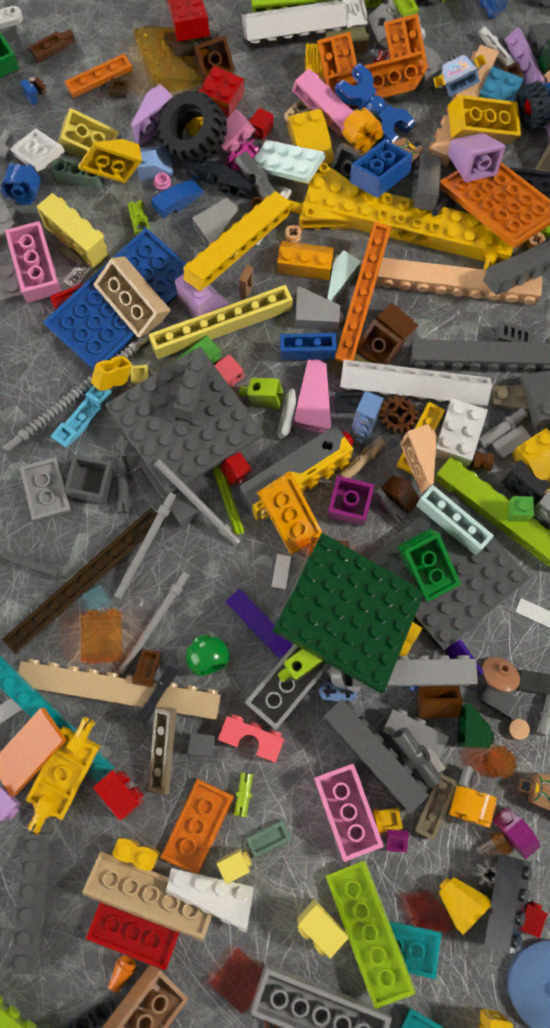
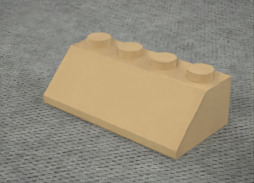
M125 256L111 258L93 284L138 338L143 337L158 326L171 311Z

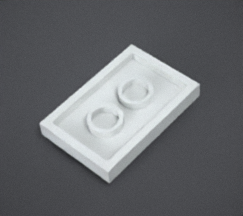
M34 129L12 146L10 151L15 157L25 164L33 166L35 171L39 172L46 168L51 161L57 159L64 152L62 145L39 130Z

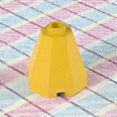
M447 877L439 885L442 889L439 895L455 927L462 935L491 906V900L486 895L455 877L451 880Z

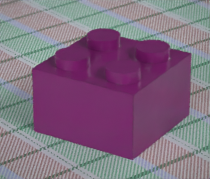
M337 475L327 517L364 527L374 484Z

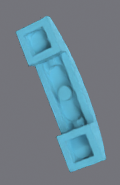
M93 385L85 394L86 399L66 423H61L50 437L67 448L91 425L106 404L112 391L110 389L99 391Z

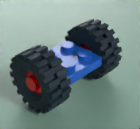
M536 81L521 86L516 95L518 97L516 102L518 103L519 117H521V123H524V128L531 131L548 125V122H550V82L543 84Z

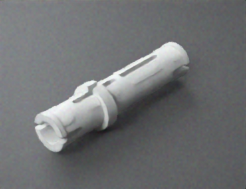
M486 26L481 28L478 36L486 43V47L499 51L497 58L505 67L516 64L498 42V38L493 36Z

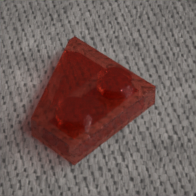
M426 889L406 896L416 926L441 931L442 933L456 929L449 913Z

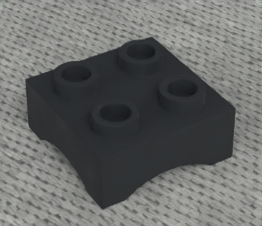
M522 460L502 480L507 490L514 492L518 496L533 497V503L550 487V483L546 480L535 477Z

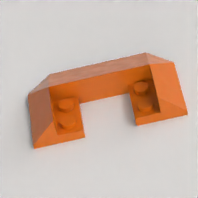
M418 13L384 22L390 59L365 65L372 73L373 86L377 90L375 95L387 98L414 91L428 69ZM351 32L317 40L326 85L335 94V85L339 81L345 80L350 85L356 86L357 83L352 77V70L357 62Z

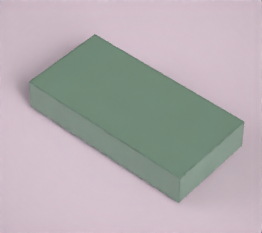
M283 820L245 838L253 858L292 840Z

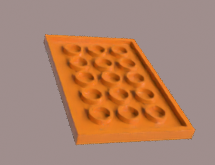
M502 162L495 176L464 182L457 170L440 180L439 188L512 248L518 247L550 225V199Z

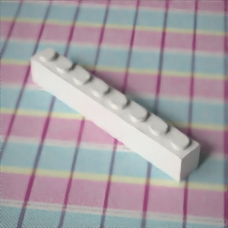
M343 360L340 387L346 390L375 391L384 395L398 394L401 397L405 395V397L415 396L419 399L431 398L439 402L451 401L453 398L475 406H488L492 382L491 378Z

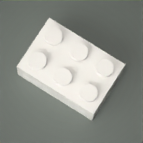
M452 398L447 407L436 441L435 457L447 461L451 457L459 460L463 466L468 467L473 460L488 410Z

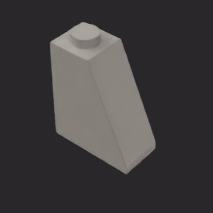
M227 197L192 218L193 228L207 247L237 222L238 208Z
M297 287L295 328L338 330L339 323H343V312H340V305L302 287Z

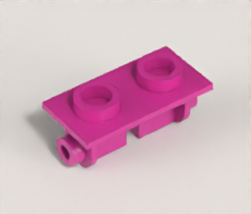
M254 139L249 143L245 141L239 147L240 151L238 153L234 151L227 158L229 161L225 166L227 167L230 164V169L239 172L241 169L235 160L243 152H248L253 159L259 152L258 147L252 145Z

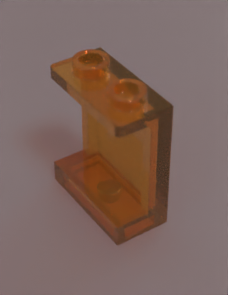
M107 609L104 613H99L98 610H87V613L81 614L82 663L124 662L122 647L123 613L118 612V609Z

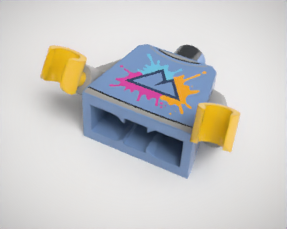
M481 54L474 58V60L468 59L466 55L458 58L456 56L449 57L447 63L442 66L443 72L440 76L433 78L435 88L443 89L446 86L448 95L451 97L479 83L477 71L487 63L484 55Z

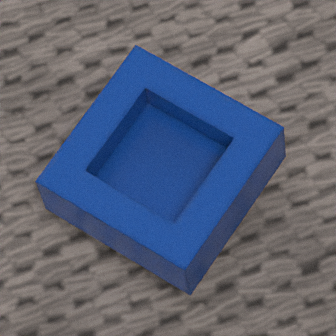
M27 79L20 81L23 92L32 105L38 103L36 97L38 92L33 84L30 85Z

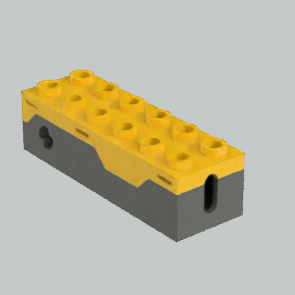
M335 425L240 485V498L256 521L260 519L265 520L269 517L257 492L288 471L292 473L303 494V491L309 488L311 490L315 488L323 478L326 480L333 476L334 471L340 468L342 470L350 464L349 461L352 458L353 439L347 431L341 432Z

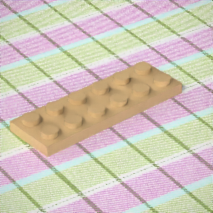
M101 851L82 892L84 896L200 941L204 940L212 917L211 913L207 914L201 911V908L193 904L189 905L166 893L169 877L153 871L141 870L130 862H122L114 856Z

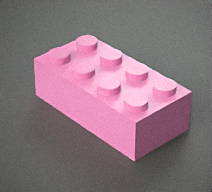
M40 221L5 230L21 292L26 302L44 299L61 292L47 239Z
M354 763L313 778L341 859L344 862L384 847Z

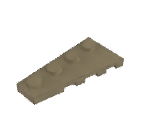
M522 385L492 387L490 394L493 407L511 410L523 408L526 412H529Z

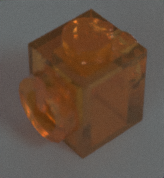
M499 745L482 755L485 759L482 761L483 765L493 779L495 777L506 779L513 775V770L518 767L515 763L517 761L512 751H508L505 745Z

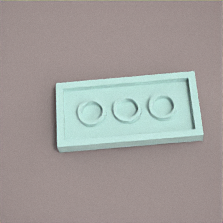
M266 140L253 160L259 169H264L269 175L309 183L325 159V154L322 151Z

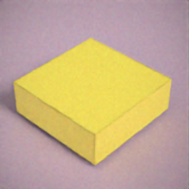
M147 364L132 366L130 371L132 386L138 385L149 378Z

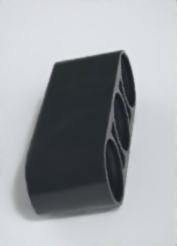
M110 997L101 998L64 1022L59 1028H84L80 1024L81 1018L88 1019L90 1023L88 1028H100L115 1011V1002ZM99 1006H107L109 1008V1014H101Z

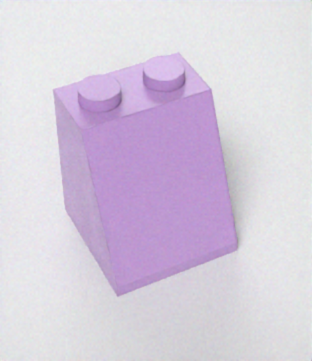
M484 133L451 140L448 156L464 182L497 175L505 145Z
M184 274L175 280L178 302L193 318L229 305L211 284L200 292L183 280Z

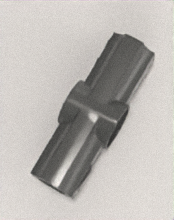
M243 152L235 159L236 164L245 175V180L254 187L263 200L267 195L270 196L275 192V189L267 180L266 171L259 169L248 152Z
M402 727L392 735V740L403 754L404 763L416 772L426 787L432 788L441 781V775L432 764L427 748L424 745L418 744L408 728Z

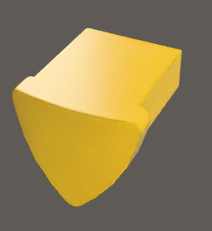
M399 807L384 810L373 809V818L379 835L387 832L388 829H403Z

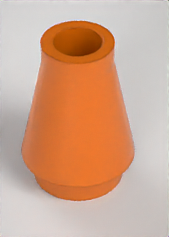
M122 955L120 959H117L108 984V988L111 991L118 993L136 971V962L132 958Z

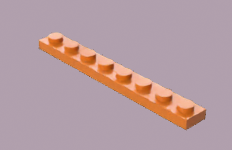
M378 222L373 224L335 356L337 361L354 360L392 226Z

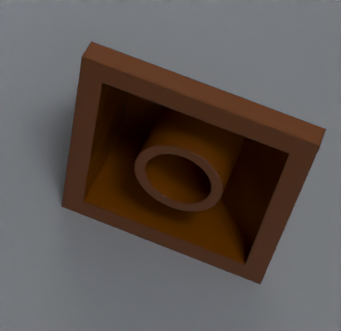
M226 35L205 40L194 46L204 81L213 66L230 73L235 71Z

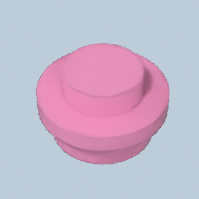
M158 173L153 181L155 188L158 190H166L171 185V179L165 173Z

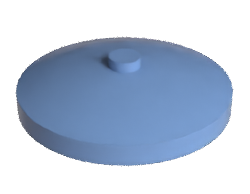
M550 939L537 940L523 947L514 957L508 972L507 987L510 1001L520 1018L532 1028H550Z

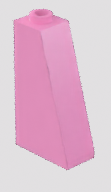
M308 360L293 420V427L324 433L331 428L326 363L320 360Z

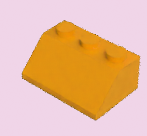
M281 241L277 261V274L329 280L334 247Z

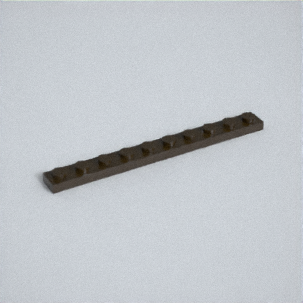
M152 507L2 639L14 654L17 655L144 541L158 515Z

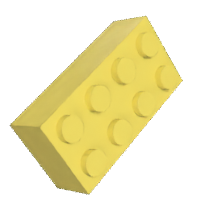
M51 193L37 206L44 227L68 248H73L93 270L108 257L104 235L99 230L93 229L90 222L85 218L82 219L74 208L70 209L61 197Z

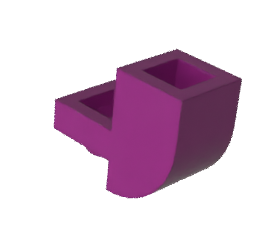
M508 806L492 819L493 823L508 837L511 846L525 860L541 847L538 838L520 816L518 817Z

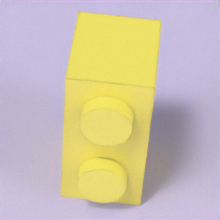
M241 848L219 859L217 866L226 885L249 873L252 861L247 851L243 852Z

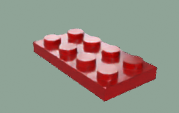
M99 902L86 939L166 971L180 932Z

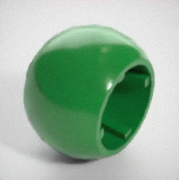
M208 634L195 638L193 644L187 648L186 664L189 670L196 676L212 674L228 665V648L219 637H210Z

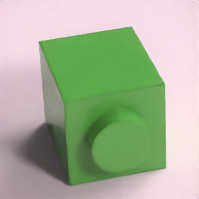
M513 496L508 502V521L528 522L534 516L533 497Z

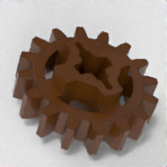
M396 394L394 399L389 396L387 402H382V407L379 411L381 414H379L378 419L382 420L381 426H387L385 431L391 429L393 435L396 431H398L399 435H402L403 430L407 433V431H410V428L413 429L415 427V423L419 419L416 417L419 411L414 410L416 404H410L411 398L406 401L405 395L400 399ZM410 418L409 422L404 424L405 420Z

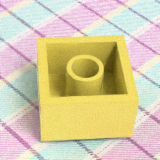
M315 899L297 917L298 931L305 939L311 938L314 941V948L323 957L327 954L331 959L349 938L346 931Z

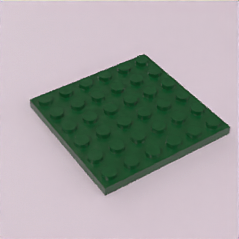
M321 533L272 632L382 694L386 690L424 593L411 583L328 535Z

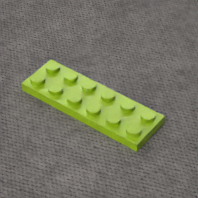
M366 860L327 875V882L349 937L348 939L374 1009L416 994L414 984Z

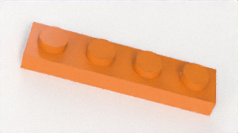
M122 54L64 82L72 97L75 98L111 81L112 78H118L132 71L133 68L126 55Z

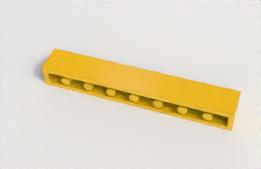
M276 191L270 196L267 195L263 202L255 205L253 210L248 214L246 213L238 223L235 222L227 232H223L215 242H211L207 249L203 252L200 251L195 259L186 263L183 280L198 291H203L287 218L292 202Z

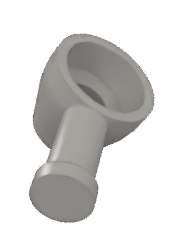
M7 129L2 131L0 137V159H7L10 149L5 145L11 136V132Z

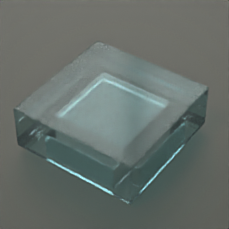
M101 585L83 594L93 612L111 603Z

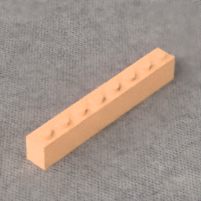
M480 45L478 50L473 52L471 59L474 60V58L483 54L487 62L477 71L480 82L453 95V100L459 95L479 96L491 67H494L499 51ZM447 108L446 112L448 114L443 116L440 123L442 127L441 129L438 128L435 133L434 139L436 140L431 142L428 149L430 156L440 157L441 165L448 167L451 160L448 156L450 142L453 140L451 139Z

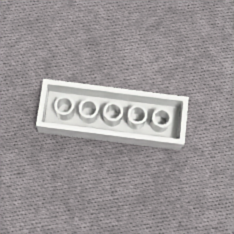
M339 0L241 15L244 37L251 41V43L261 42L260 39L262 38L268 41L276 40L277 36L290 38L295 33L300 34V36L309 35V31L323 33L328 28L332 29V31L342 30V26H347L346 6L344 2Z

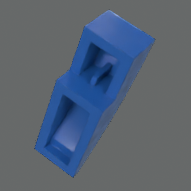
M194 180L185 181L151 199L152 207L164 219L174 211L180 212L203 195L204 191Z

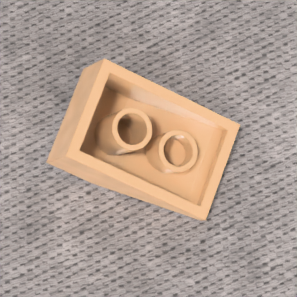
M429 424L407 431L400 442L421 494H424L434 484L436 434Z

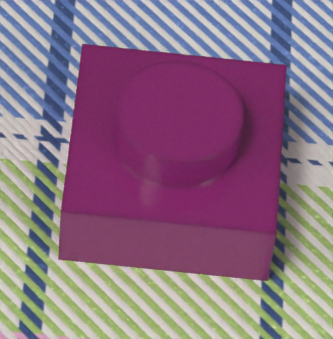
M388 829L385 844L386 851L407 853L409 831Z

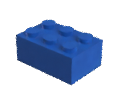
M383 140L351 165L350 183L378 198L410 173L413 154L387 140Z

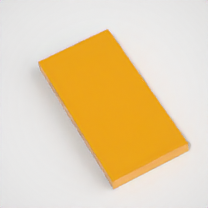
M288 471L257 492L291 555L323 533L291 472Z

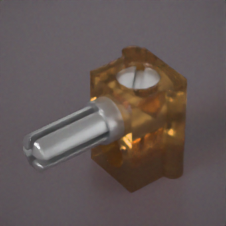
M501 830L491 834V840L477 848L480 855L494 847L502 855L512 852Z

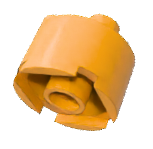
M362 108L363 110H355L346 118L343 124L345 128L344 131L342 130V135L353 147L368 152L371 146L383 136L382 125L368 109Z
M456 786L449 815L490 828L497 798L467 787Z

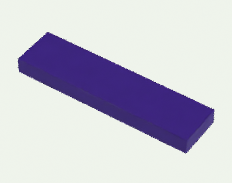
M240 588L225 601L278 659L293 646L291 642L272 632L275 625Z

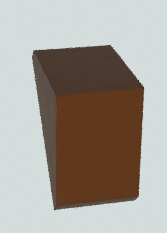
M392 476L381 487L391 500L394 499L395 503L407 514L416 507L420 500L411 483L396 476Z

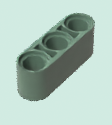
M61 158L52 161L51 168L58 182L94 189L100 188L103 185L102 176L78 169L80 162Z

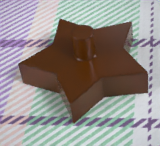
M30 77L28 79L35 86L36 90L43 95L46 93V85L43 84L42 79L40 80L38 77Z

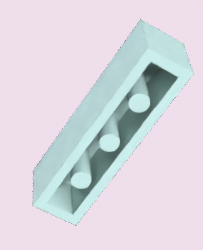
M434 485L428 489L416 505L474 555H477L494 536Z

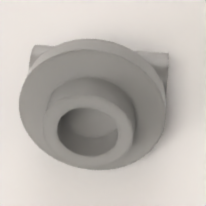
M464 765L459 786L474 790L480 783V774L472 769V767Z

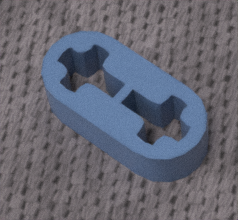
M332 682L323 683L318 690L320 698L324 701H340L341 699L344 702L346 700L351 701L357 695V692H353V694L349 695V698H346L345 694H339V690H345L346 688L335 687ZM329 686L330 690H336V694L332 693L329 697H326L322 690Z

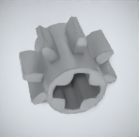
M485 859L484 865L476 864L479 869L474 875L480 878L478 881L480 885L486 882L487 887L491 888L492 883H495L498 864L492 863L490 866L489 860ZM489 870L492 872V875H488L487 878L484 876V873H487Z

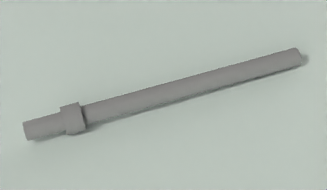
M160 459L154 463L218 528V532L223 537L226 536L235 546L240 543L241 540L231 531L232 528L227 523H223Z
M169 492L165 502L157 510L158 515L115 593L116 597L121 599L165 516L168 517L171 511L170 507L177 495Z
M183 571L177 582L172 584L169 594L118 669L119 673L122 675L126 673L175 597L179 596L182 592V587L189 578V574Z

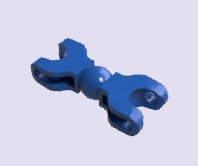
M361 63L356 64L352 70V77L357 83L356 86L350 85L345 80L339 81L335 85L336 94L345 104L357 105L360 109L363 107L368 109L381 123L383 136L379 139L381 142L383 140L389 142L399 140L394 132V127H398L404 132H410L414 129L415 120L405 109H396L390 104L386 107L385 100L381 96L375 95L377 90L373 86L372 73Z

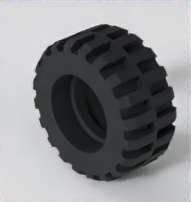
M192 90L191 92L184 91L182 95L177 94L173 100L170 99L167 102V107H164L161 111L162 116L159 117L158 121L160 124L158 126L159 140L163 147L183 164H187L188 161L203 164L206 162V159L211 160L214 157L213 155L221 150L220 146L225 142L224 135H227V128L225 127L227 126L226 118L218 105L204 92ZM203 117L202 127L199 132L188 140H182L185 126L192 119Z

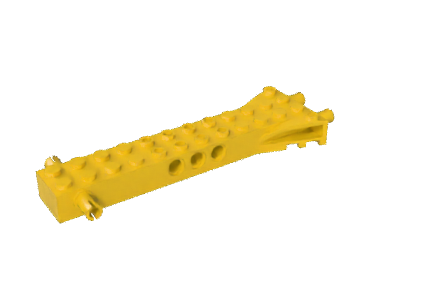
M321 163L310 182L304 183L309 185L305 201L303 203L291 201L290 212L300 214L299 227L301 231H304V228L320 230V228L330 227V230L356 229L371 233L374 222L392 226L389 238L484 261L483 270H487L488 267L509 259L513 251L509 244L470 213L444 207L437 216H433L430 210L413 207L414 200L389 193H384L377 198L350 183L348 179L330 168L326 163Z

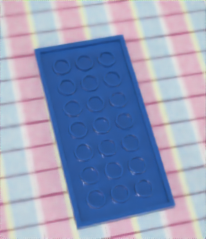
M145 227L113 258L125 256L168 306L177 297L175 280L184 274L186 263ZM108 262L43 321L44 325L93 371L98 362L111 360L136 336L93 285Z

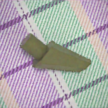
M61 247V252L67 259L82 266L87 264L73 248Z

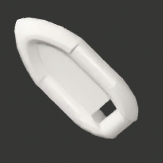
M293 388L286 394L277 431L280 439H284L289 434L293 425L296 410V393Z

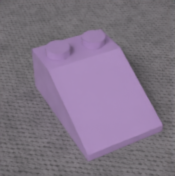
M161 84L152 88L146 94L131 123L134 142L139 144V148L159 134L158 126L160 124L158 121L159 117L162 116L161 111L164 107H167V102L170 99H174Z

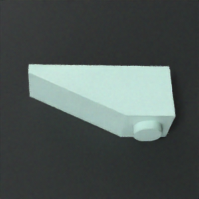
M344 250L340 255H336L332 261L333 268L328 293V300L332 302L338 299L360 270L361 261Z

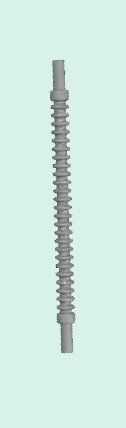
M148 332L135 343L131 342L128 348H124L125 351H120L121 354H116V356H125L127 359L129 356L132 357V354L139 352V348L150 340V333ZM88 376L87 381L83 380V384L79 383V387L75 386V390L72 389L71 393H67L66 397L63 396V400L59 399V403H54V407L50 406V410L46 409V413L42 412L41 417L38 416V419H34L33 423L30 422L28 427L25 426L26 429L19 430L17 432L18 435L6 443L4 448L9 452L21 441L29 439V435H33L34 431L37 432L38 428L41 429V425H46V421L50 422V418L54 419L55 414L59 415V411L63 412V408L67 409V405H71L72 401L75 402V398L79 399V395L83 396V392H88L87 389H90L93 385L91 383L92 377Z

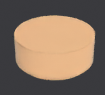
M515 719L509 723L508 733L513 739L522 740L529 735L530 728L526 721Z

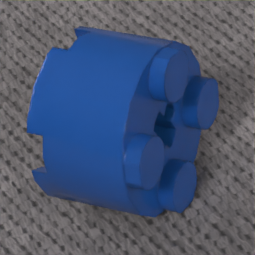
M10 163L7 166L0 188L2 194L6 198L9 196L16 200V204L31 205L32 201L36 200L41 180L33 166Z

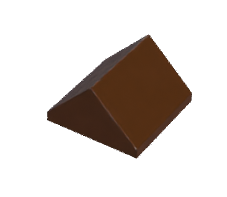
M374 319L358 343L357 351L373 363L389 365L400 353L404 340Z

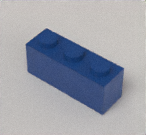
M336 333L280 334V361L335 359Z

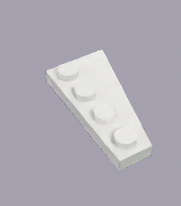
M171 868L166 893L189 905L193 904L201 908V911L207 914L211 913L219 917L221 921L227 924L230 923L245 933L247 931L254 887L234 882L226 885L225 881Z

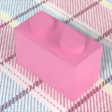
M237 109L226 119L227 135H224L225 142L223 145L221 144V147L229 154H232L234 151L236 152L241 144L255 131V128Z

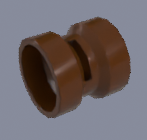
M475 451L471 461V469L478 470L480 468L491 472L494 454H482L480 451Z

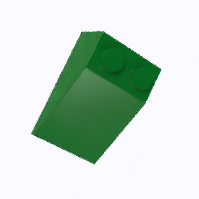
M428 529L396 546L416 586L424 593L423 598L426 602L461 585L439 532Z

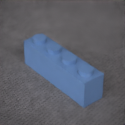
M368 391L364 392L350 431L354 443L359 445L367 444L384 398Z

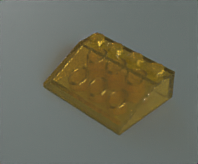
M148 25L132 30L135 47L152 88L161 84L169 93H173L203 83L186 40L177 41L174 28Z

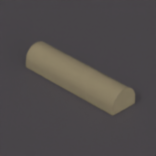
M171 707L155 708L148 791L162 795L170 793L177 712L175 708Z

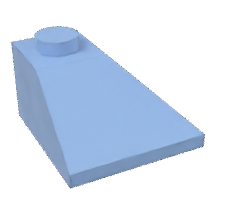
M163 146L140 148L142 162L137 167L139 180L154 179L158 173H165L169 177L173 176L171 154Z

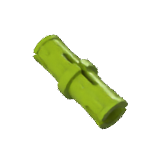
M240 773L234 815L240 816L241 813V817H247L249 798H252L250 791L254 774Z

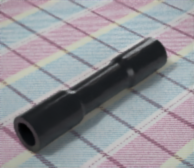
M169 665L167 666L154 691L135 718L137 721L146 725L159 700L178 673L176 669Z

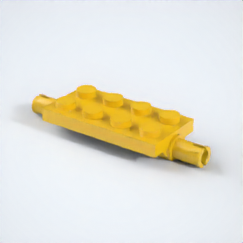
M83 717L76 732L65 726L61 729L67 741L41 768L26 798V801L33 804L35 808V814L28 825L30 831L35 827L33 832L39 833L46 818L50 816H55L60 820H63L100 748V745L87 739L95 724L93 720L89 723V718Z

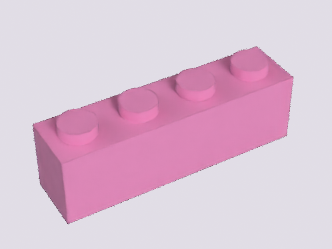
M308 68L295 80L292 91L311 110L321 108L327 126L341 138L343 136L342 130L344 131L345 128L343 125L344 121L353 110L328 85H325L316 73H313Z

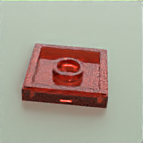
M237 947L210 981V985L243 1014L253 1001L263 969Z

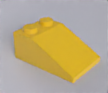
M321 108L288 116V133L293 146L322 151L325 154V159L322 163H326L328 166L331 165L334 154Z
M125 139L94 142L78 165V169L126 183L142 162L139 144Z
M545 428L519 445L511 455L517 463L522 460L535 477L550 483V431Z

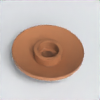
M491 657L483 663L482 670L484 672L482 675L492 688L501 692H512L519 686V673L507 660Z

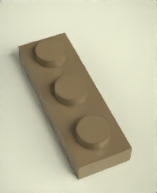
M439 773L441 781L431 788L414 829L415 832L433 841L436 838L458 784L457 781Z

